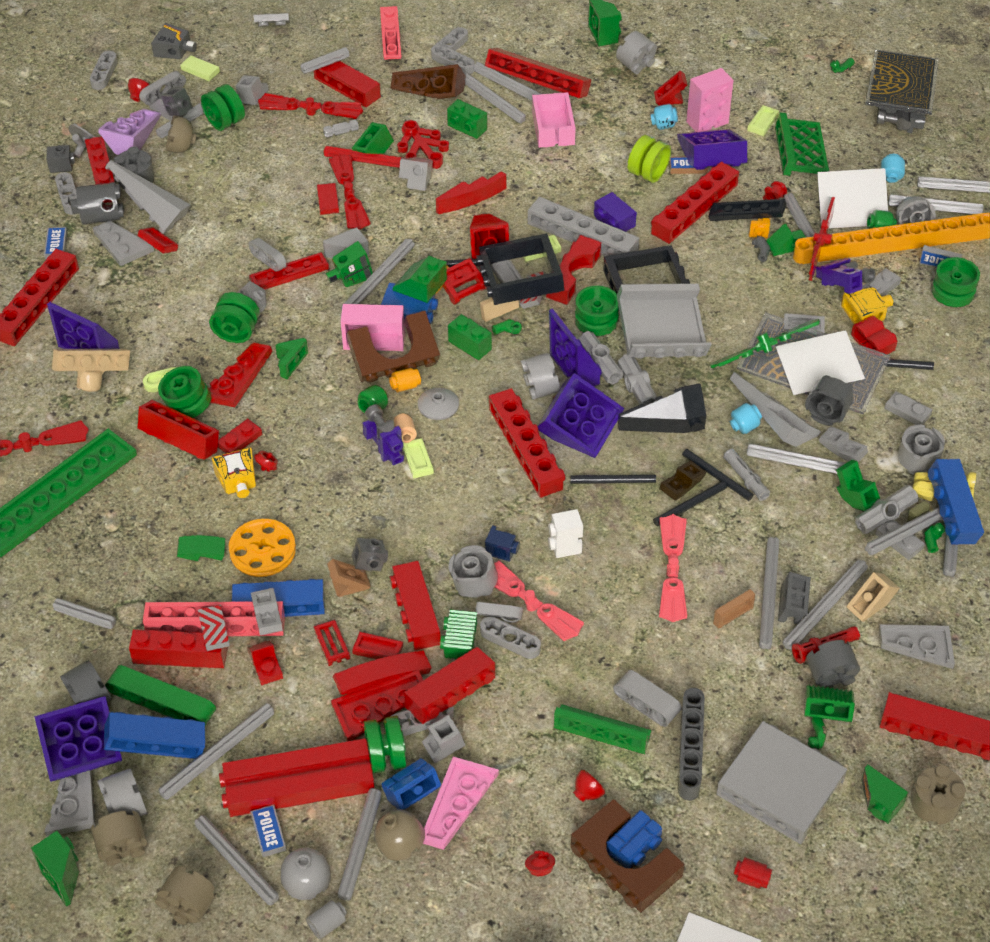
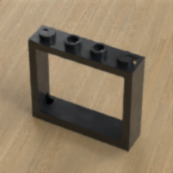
M547 233L479 247L480 255H476L478 266L480 267L487 295L492 297L494 305L565 291L563 274ZM543 254L549 274L496 284L491 263Z
M672 245L604 256L603 271L610 289L615 291L616 294L621 284H623L618 271L668 262L677 284H690L689 279L685 277L684 267L679 264L678 253L674 252Z

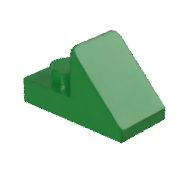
M785 223L766 241L774 257L793 252L796 240L806 238L802 230L791 232Z
M305 338L275 345L277 358L280 359L278 362L280 377L288 379L308 354L307 339Z

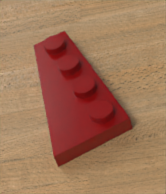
M419 670L331 700V706L346 741H351L365 732L364 721L376 719L380 723L385 717H390L405 707L404 692L423 681Z

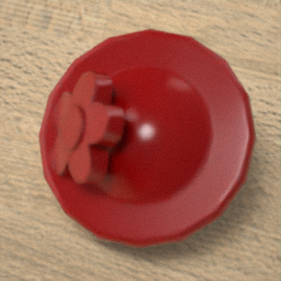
M261 450L254 455V459L260 464L262 471L277 470L278 460L273 456V453Z
M539 850L534 851V854L528 856L525 860V866L532 875L545 876L552 872L556 860L550 853Z

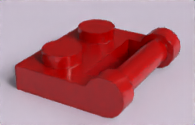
M470 258L447 269V280L442 287L449 295L452 304L459 303L461 299L479 290H486L483 277ZM474 279L477 282L459 292L455 290V288Z

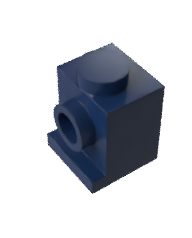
M492 525L485 540V549L492 557L510 562L513 554L518 553L520 542L516 541V535L505 531H498L496 526Z

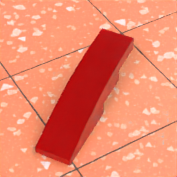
M501 171L488 180L482 176L471 184H467L464 181L436 198V213L443 214L456 211L493 197L507 189V175Z
M424 650L379 658L335 673L333 679L340 695H346L419 670L421 675L429 674L432 667Z

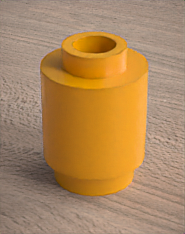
M412 368L393 372L389 378L390 386L396 392L416 388L417 385L421 384L420 373L417 369Z

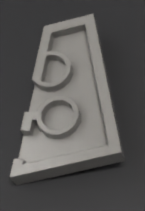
M107 221L93 227L95 236L119 266L154 252L153 246L112 221Z
M880 624L881 649L951 669L954 668L955 661L949 626Z
M92 770L60 779L56 802L52 805L49 825H46L44 832L46 837L55 831H58L59 834L90 829L93 824L96 827Z

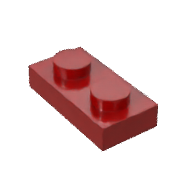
M247 418L218 440V448L226 454L243 450L262 435V429Z

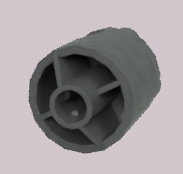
M115 182L76 187L77 199H70L72 213L80 214L82 225L121 220V217H124L123 203H119L118 199L121 198L120 184H115ZM105 199H110L113 202V204L106 205L103 201Z

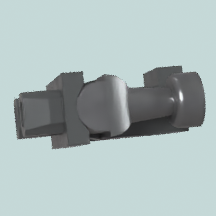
M879 102L877 124H884L885 121L894 123L898 130H907V133H912L913 128H924L926 109Z

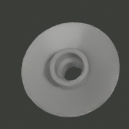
M445 388L429 389L418 399L420 413L432 420L450 418L459 408L457 395Z

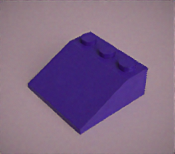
M730 129L677 134L685 157H687L689 164L696 170H703L707 166L715 167L720 162L727 165L730 164V166H741V163H747V140Z
M49 302L47 304L58 347L62 349H120L118 340L100 325L54 303Z
M553 308L549 309L550 356L567 378L575 373L592 386L599 385L600 375L602 374L599 364L593 361L590 353L582 347L580 340L575 338Z
M573 373L564 381L537 427L540 432L550 439L595 458L617 423L619 413H622L625 408Z
M105 696L34 716L50 782L122 761L120 751L104 750V727L110 713Z

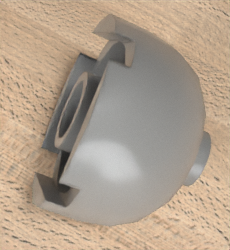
M919 196L903 200L895 214L898 225L930 221L936 218L935 209L932 204Z
M299 848L292 851L284 859L281 865V884L291 897L299 900H311L316 898V895L322 890L324 892L328 888L331 880L330 866L325 856L318 850Z

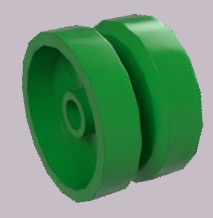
M223 84L217 87L215 91H209L201 96L203 112L216 130L222 131L230 127L231 123L236 124L244 119L245 110L243 103L230 85Z
M951 257L942 260L937 265L932 285L934 298L938 302L950 307H964L970 304L975 298L980 279L978 267L965 258Z
M598 285L586 287L577 294L575 299V325L581 332L589 331L594 333L595 336H604L616 329L619 307L615 291Z
M236 292L224 293L219 297L209 320L210 328L215 335L227 342L244 343L252 335L260 315L259 307L246 295Z
M180 366L172 369L164 375L158 385V393L166 406L191 418L203 413L210 404L211 391L198 370L191 366Z
M397 715L384 718V733H381L379 722L376 719L364 721L365 738L373 774L385 772V756L389 757L390 766L394 770L406 768L405 741Z

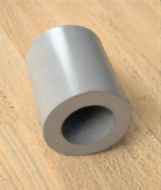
M331 900L308 916L306 922L314 935L321 940L346 922L345 915L347 912L340 902L335 903Z

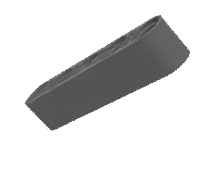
M689 688L684 692L681 712L678 793L681 798L687 801L695 800L699 796L702 781L705 696L698 688Z

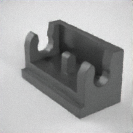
M793 572L788 573L781 585L779 622L784 623L788 617H795L794 624H798L803 616H807L811 577Z

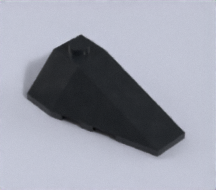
M701 384L679 387L673 390L674 394L665 398L662 395L656 397V401L649 405L640 404L619 413L618 430L689 433L705 429L707 415Z

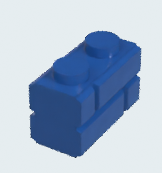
M422 758L381 783L388 802L401 810L407 809L441 787L436 770Z
M639 810L607 842V853L624 868L631 869L634 865L638 867L646 858V853L650 849L655 850L661 844L662 827L653 819L651 820L642 810Z

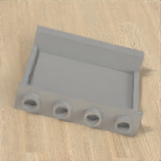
M621 284L617 293V301L628 357L662 358L675 356L680 358L683 356L702 357L707 355L711 342H706L697 301L700 291L699 284Z
M763 721L718 782L716 795L797 843L802 844L807 836L808 829L839 783L843 784L847 768L843 767L838 761L831 760L822 755L817 749L806 746L797 738L783 733L776 726L769 725Z

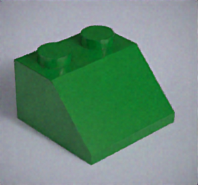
M589 0L588 27L597 45L600 47L618 43L619 35H621L619 26L620 21H622L621 12L617 10L615 4L603 0Z
M432 256L425 257L410 266L393 286V291L428 303L447 280V262Z
M55 831L31 847L41 874L67 907L72 902L79 874L76 862L79 859L73 851L74 846L67 836L62 838L59 832Z

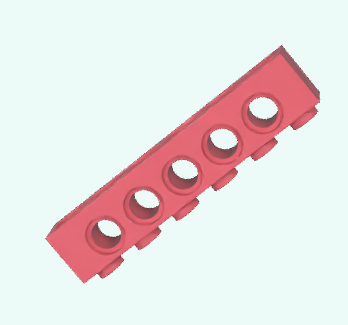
M277 601L283 631L261 636H284L285 613L283 601ZM145 602L143 616L145 630L203 633L198 610L221 605L228 636H260L253 602Z

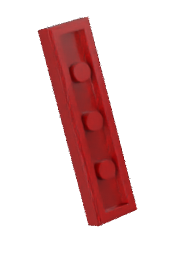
M322 252L286 263V268L277 272L270 268L250 274L249 280L266 290L328 270L329 264Z

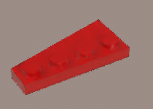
M252 343L236 358L237 362L234 365L228 366L223 370L224 374L219 379L215 378L209 383V390L211 391L210 403L235 408L272 354L271 346Z

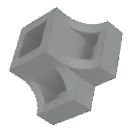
M244 75L236 84V93L243 104L257 105L258 99L269 90L267 83H261L260 78L257 76Z
M418 157L401 158L399 178L408 179L407 188L427 190V184L431 178L433 160Z
M445 715L428 725L427 729L430 733L422 741L434 763L465 746L459 730L449 715Z

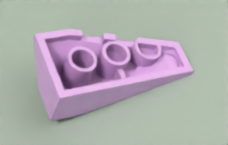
M147 109L133 112L129 118L120 117L117 118L115 123L111 121L106 122L99 128V134L115 154L119 155L130 147H138L141 150L159 120L161 113Z

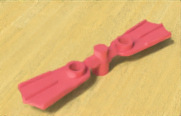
M672 514L659 518L663 552L668 556L666 574L670 577L663 582L659 617L676 622L687 619L684 586L682 581L678 579V556L683 552L687 519Z
M500 560L494 563L498 573L496 589L510 597L519 596L525 601L526 609L528 611L537 610L538 618L563 641L579 635L584 625L583 621L553 604H544L537 599L533 590L526 591L524 583Z

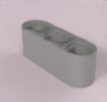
M628 670L613 687L615 694L620 699L664 727L668 726L682 709L677 699L633 670Z

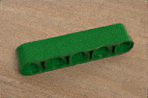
M118 665L105 683L106 689L115 696L173 719H192L205 722L206 726L216 711V706L208 699L126 666Z

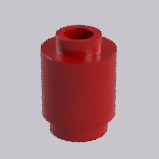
M744 857L743 861H737L734 875L738 876V882L758 889L761 887L767 889L773 869L767 868L768 865Z

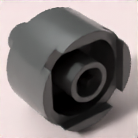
M130 147L127 151L120 153L114 158V162L153 183L154 169L151 156L147 152L139 150L138 147ZM118 182V184H120V187L125 189V186L122 184V182Z
M825 375L815 383L806 399L805 408L810 411L813 420L820 424L829 426L837 422L840 423L853 403V388L849 383Z
M843 640L830 641L818 646L820 651L815 654L811 651L807 655L806 661L816 685H819L820 688L824 686L831 689L834 685L840 683L843 686H847L856 681L855 676L859 673L860 666L850 642L847 641V644H845Z
M89 660L60 676L75 704L104 696L107 703L112 700L108 690Z

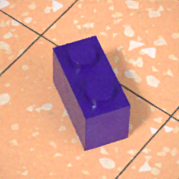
M613 192L594 202V216L597 220L625 232L636 226L637 212Z

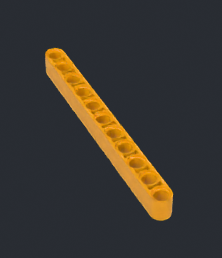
M990 213L832 234L831 245L824 244L821 246L818 262L923 248L924 245L931 247L990 238ZM814 236L796 240L793 254L795 262L799 264L811 262L814 245L816 244L813 241Z

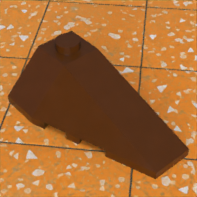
M458 64L392 72L390 88L396 91L437 99L458 96L464 91L466 75Z

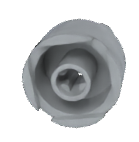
M634 31L626 36L624 45L618 47L616 58L634 74H639L644 67H650L655 62L654 56L657 45L638 31Z
M543 353L520 361L523 372H526V374H523L526 386H531L529 393L532 400L554 394L560 390L558 376L555 374V366L549 353Z
M921 424L910 426L905 430L901 438L898 450L899 462L912 475H915L917 472L928 473L935 460L942 457L945 445L943 435L933 427L931 430Z
M477 545L466 546L456 556L454 554L449 561V571L460 596L480 597L488 596L493 592V588L498 580V573L492 555L485 548Z
M131 769L123 770L97 781L109 814L119 811H126L127 815H133L132 811L139 813L140 817L147 814Z

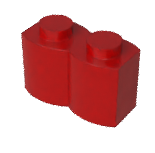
M872 315L853 325L852 337L860 346L864 347L868 354L881 358L896 350L898 342L896 335L886 329L883 322Z

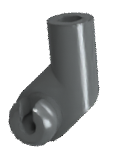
M757 236V238L752 240V245H754V248H760L758 260L765 262L768 259L770 246L764 237Z

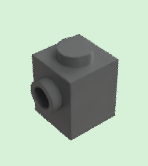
M69 145L47 147L46 159L49 172L72 171V164L75 163V154L71 152Z

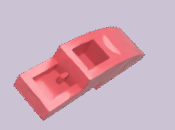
M397 6L380 7L384 60L401 59Z

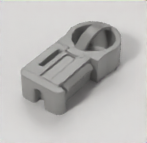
M477 602L475 612H477L478 616L498 617L506 622L514 623L522 620L523 608Z

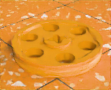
M273 519L249 521L241 525L233 533L229 541V553L233 565L242 573L254 577H266L281 572L289 566L296 552L295 538L292 531L285 524ZM268 527L274 529V531L269 534L263 532V530ZM245 533L253 534L249 539L241 537ZM281 539H288L290 541L286 545L278 544ZM238 550L247 551L243 556L235 555ZM275 556H281L284 558L281 562L278 563L272 561V559ZM253 562L262 563V565L258 568H252L250 566Z

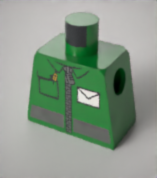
M359 241L332 258L335 268L325 273L330 283L340 279L345 287L364 282L373 274L367 253Z

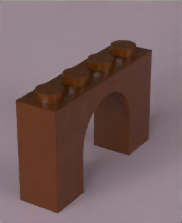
M426 311L406 315L404 324L411 342V350L401 358L390 359L379 354L373 345L367 326L347 332L346 339L360 382H375L379 377H391L393 372L409 368L417 369V367L423 365L430 367L438 362L440 353Z
M613 799L571 834L570 847L577 857H582L588 863L590 869L595 874H600L606 880L607 885L613 891H618L623 896L628 906L631 908L635 907L642 913L683 876L685 864L668 848L664 849L651 862L641 868L628 869L613 862L607 853V842L631 819V814Z

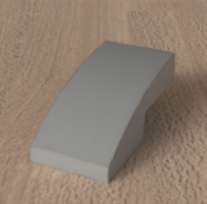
M830 427L819 438V442L846 461L852 459L859 462L868 453L867 446L850 440L849 433L834 427Z
M270 588L252 592L251 597L260 636L283 631L274 589Z

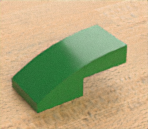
M192 535L182 536L178 539L177 557L199 561L201 556L222 561L224 557L225 538Z

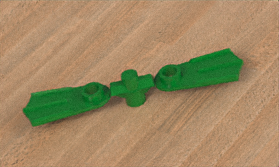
M819 319L810 320L775 336V338H769L767 332L757 336L758 342L755 347L746 348L712 362L710 366L711 368L721 367L739 359L740 356L742 358L753 355V350L756 352L763 350L764 353L773 350L771 346L777 344L778 339L780 342L791 338V334L795 332L800 333L817 326L820 321Z

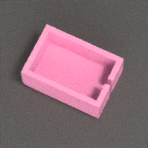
M723 68L690 79L686 122L695 132L709 131L712 129V126L717 128L729 123L734 80Z
M568 92L532 95V115L538 148L553 147L555 144H558V146L575 145V123Z
M343 304L341 314L343 350H350L346 339L347 332L367 326L376 350L404 351V306Z

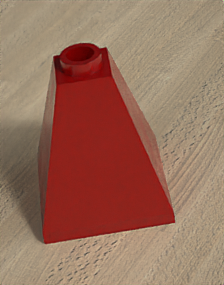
M489 213L474 215L469 228L471 259L477 258L476 255H480L479 247L509 241L508 222Z

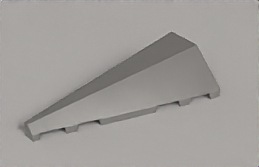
M112 160L106 165L105 168L115 174L117 182H122L126 193L141 210L145 209L150 215L149 219L160 226L159 231L164 234L172 229L176 221L186 216L191 204Z
M734 372L730 377V380L748 401L758 408L762 417L784 442L797 447L819 436L821 433L819 429L807 424L806 420L798 417L767 393L758 390L754 384L749 383L738 373Z

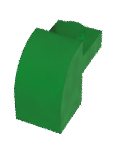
M851 459L836 469L840 485L836 488L842 499L851 507L866 511L880 499L875 482L863 479L856 460Z

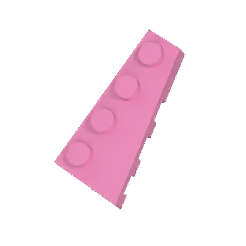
M453 757L424 827L425 839L423 844L444 850L497 778L499 770Z

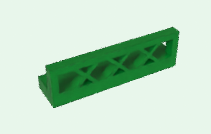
M561 704L560 708L556 707L554 712L555 729L645 754L652 730Z

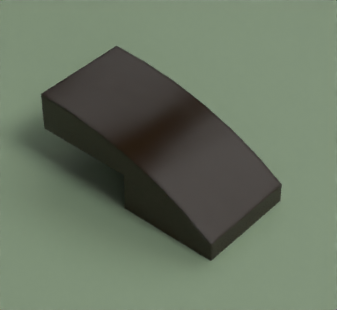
M690 460L678 467L675 475L661 482L659 489L676 501L698 484L706 475V472Z

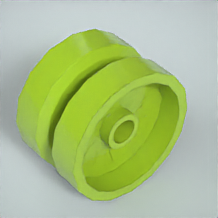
M648 135L641 136L630 153L627 166L628 171L637 176L642 175L643 179L652 183L657 182L669 164L671 146L661 141L657 142L656 139Z

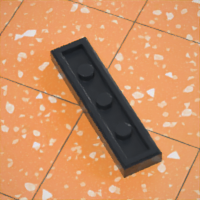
M785 199L713 203L708 217L710 221L783 217L787 203Z

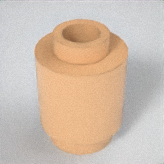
M404 413L397 415L394 418V428L396 426L400 427L402 442L409 443L415 440L417 433L413 419Z

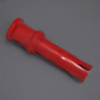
M852 626L823 638L812 637L808 642L793 644L792 654L797 663L801 664L805 662L807 655L811 651L814 654L820 651L818 646L834 640H843L847 644V641L859 640L860 633L856 626Z

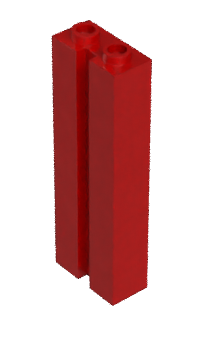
M366 738L222 763L223 773H219L221 788L225 787L226 790L225 794H221L223 808H228L230 817L251 814L250 811L274 805L275 809L365 794L368 793L369 789L374 788Z

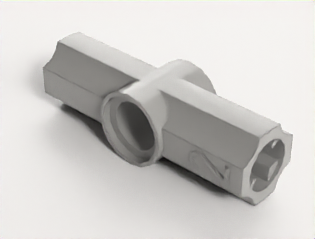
M589 331L583 333L578 339L582 347L590 353L593 361L599 364L602 377L611 385L618 383L623 377V372L609 355V348L601 344L594 333Z
M627 354L623 355L618 360V367L623 372L628 392H633L639 405H649L655 402L657 396L650 385L647 371L640 368L635 357H628Z
M906 485L887 498L877 500L871 508L855 517L857 528L863 534H867L886 521L897 519L902 511L918 502L917 492L911 485ZM888 505V511L885 513V508Z

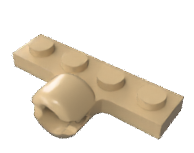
M54 349L52 370L77 371V388L88 392L99 391L101 389L102 374L105 371L128 370L130 350Z

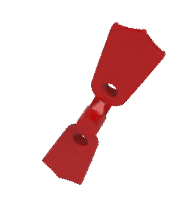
M264 93L258 99L260 109L296 110L302 107L306 110L307 115L313 116L316 114V110L321 108V111L325 114L357 119L363 113L361 102L326 101L324 104H321L320 102H314L312 97H308L306 101H299L293 97L288 98Z
M338 154L333 158H329V163L338 183L344 186L347 228L354 229L357 227L361 230L371 225L361 201L355 198L352 184L354 173L351 155Z
M831 197L827 210V219H823L820 232L814 234L813 241L816 244L814 245L813 256L810 262L812 264L809 271V281L813 280L821 246L824 244L831 245L833 235L827 234L834 213L835 197Z
M80 420L43 431L37 438L30 437L29 433L23 432L19 434V440L14 443L10 440H0V457L10 454L13 448L14 450L23 449L24 452H31L32 447L38 446L39 443L43 446L85 442L89 428Z

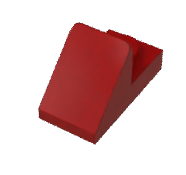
M681 70L654 92L656 104L673 105L684 103L681 91L688 84L686 76Z
M268 640L247 647L261 686L283 679V673L277 661L273 643Z

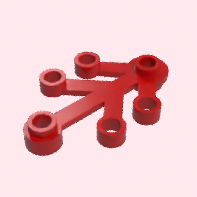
M414 120L405 121L402 126V133L404 135L397 144L398 152L406 153L408 151V142L412 137L414 142L405 157H417L416 154L419 148H421L428 159L433 160L432 168H440L443 164V155L440 152H447L449 150V142L446 140L440 141L441 132L439 130L420 128ZM420 135L430 136V138L421 137ZM429 146L438 147L440 152H433Z

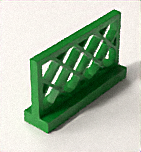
M780 112L775 124V132L783 175L790 176L792 171L813 174L829 172L820 122L788 119L787 113ZM790 126H795V127H797L798 129L795 130V129H793V128L790 127ZM808 128H815L816 131L812 132ZM800 132H804L808 136L804 137ZM795 136V137L798 138L800 141L797 142V141H795L792 137ZM810 139H814L818 143L814 144ZM805 143V144H806L807 146H809L810 148L807 149V148H805L804 146H802V144ZM795 149L800 150L802 154L797 153ZM816 151L820 156H816L812 152ZM808 156L812 159V161L810 162L804 157ZM797 161H800V162H802L805 166H803V165H797L796 162H797ZM815 163H818V164L821 165L823 168L817 167V166H815L814 164H815Z

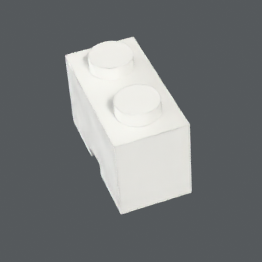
M578 509L552 514L551 523L548 524L551 536L548 537L550 550H554L556 558L581 554L582 540H578V538L583 537V524Z

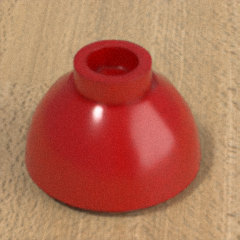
M139 78L129 79L128 90L131 94L130 98L140 102V92L150 84Z
M580 770L575 779L573 794L581 802H584L585 800H595L605 794V789L586 770Z

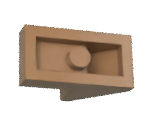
M332 559L327 563L338 597L368 590L371 587L365 570L355 569V566L336 559Z

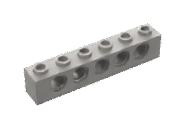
M539 197L528 209L529 225L572 243L577 241L580 235L602 242L601 255L603 256L639 250V237L542 197Z

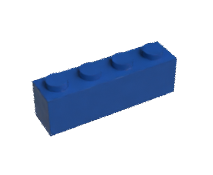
M936 459L928 470V478L932 483L934 497L937 499L940 515L943 517L946 534L949 536L951 545L976 544L984 534V530L960 459Z
M323 579L232 584V602H252V592L273 588L276 601H283L285 617L325 614Z
M110 712L104 727V750L196 759L203 753L205 748V722L192 719L179 720L171 717L160 718L145 714L132 715L123 712Z

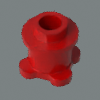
M774 181L771 187H765L763 199L783 198L787 194L785 184Z

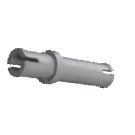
M733 448L727 450L723 458L743 479L747 489H751L760 501L766 500L770 496V491L761 482L760 476L749 468Z

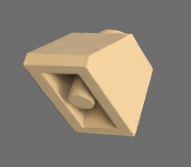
M873 572L846 607L864 622L887 606L900 588L885 574Z

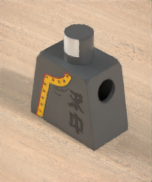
M168 23L163 25L151 42L153 56L160 58L182 59L187 51L195 52L197 48L196 42L190 41L188 30Z

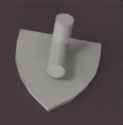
M74 123L70 124L68 129L72 135V140L78 145L74 151L75 157L80 158L86 147L85 139H90L94 136Z

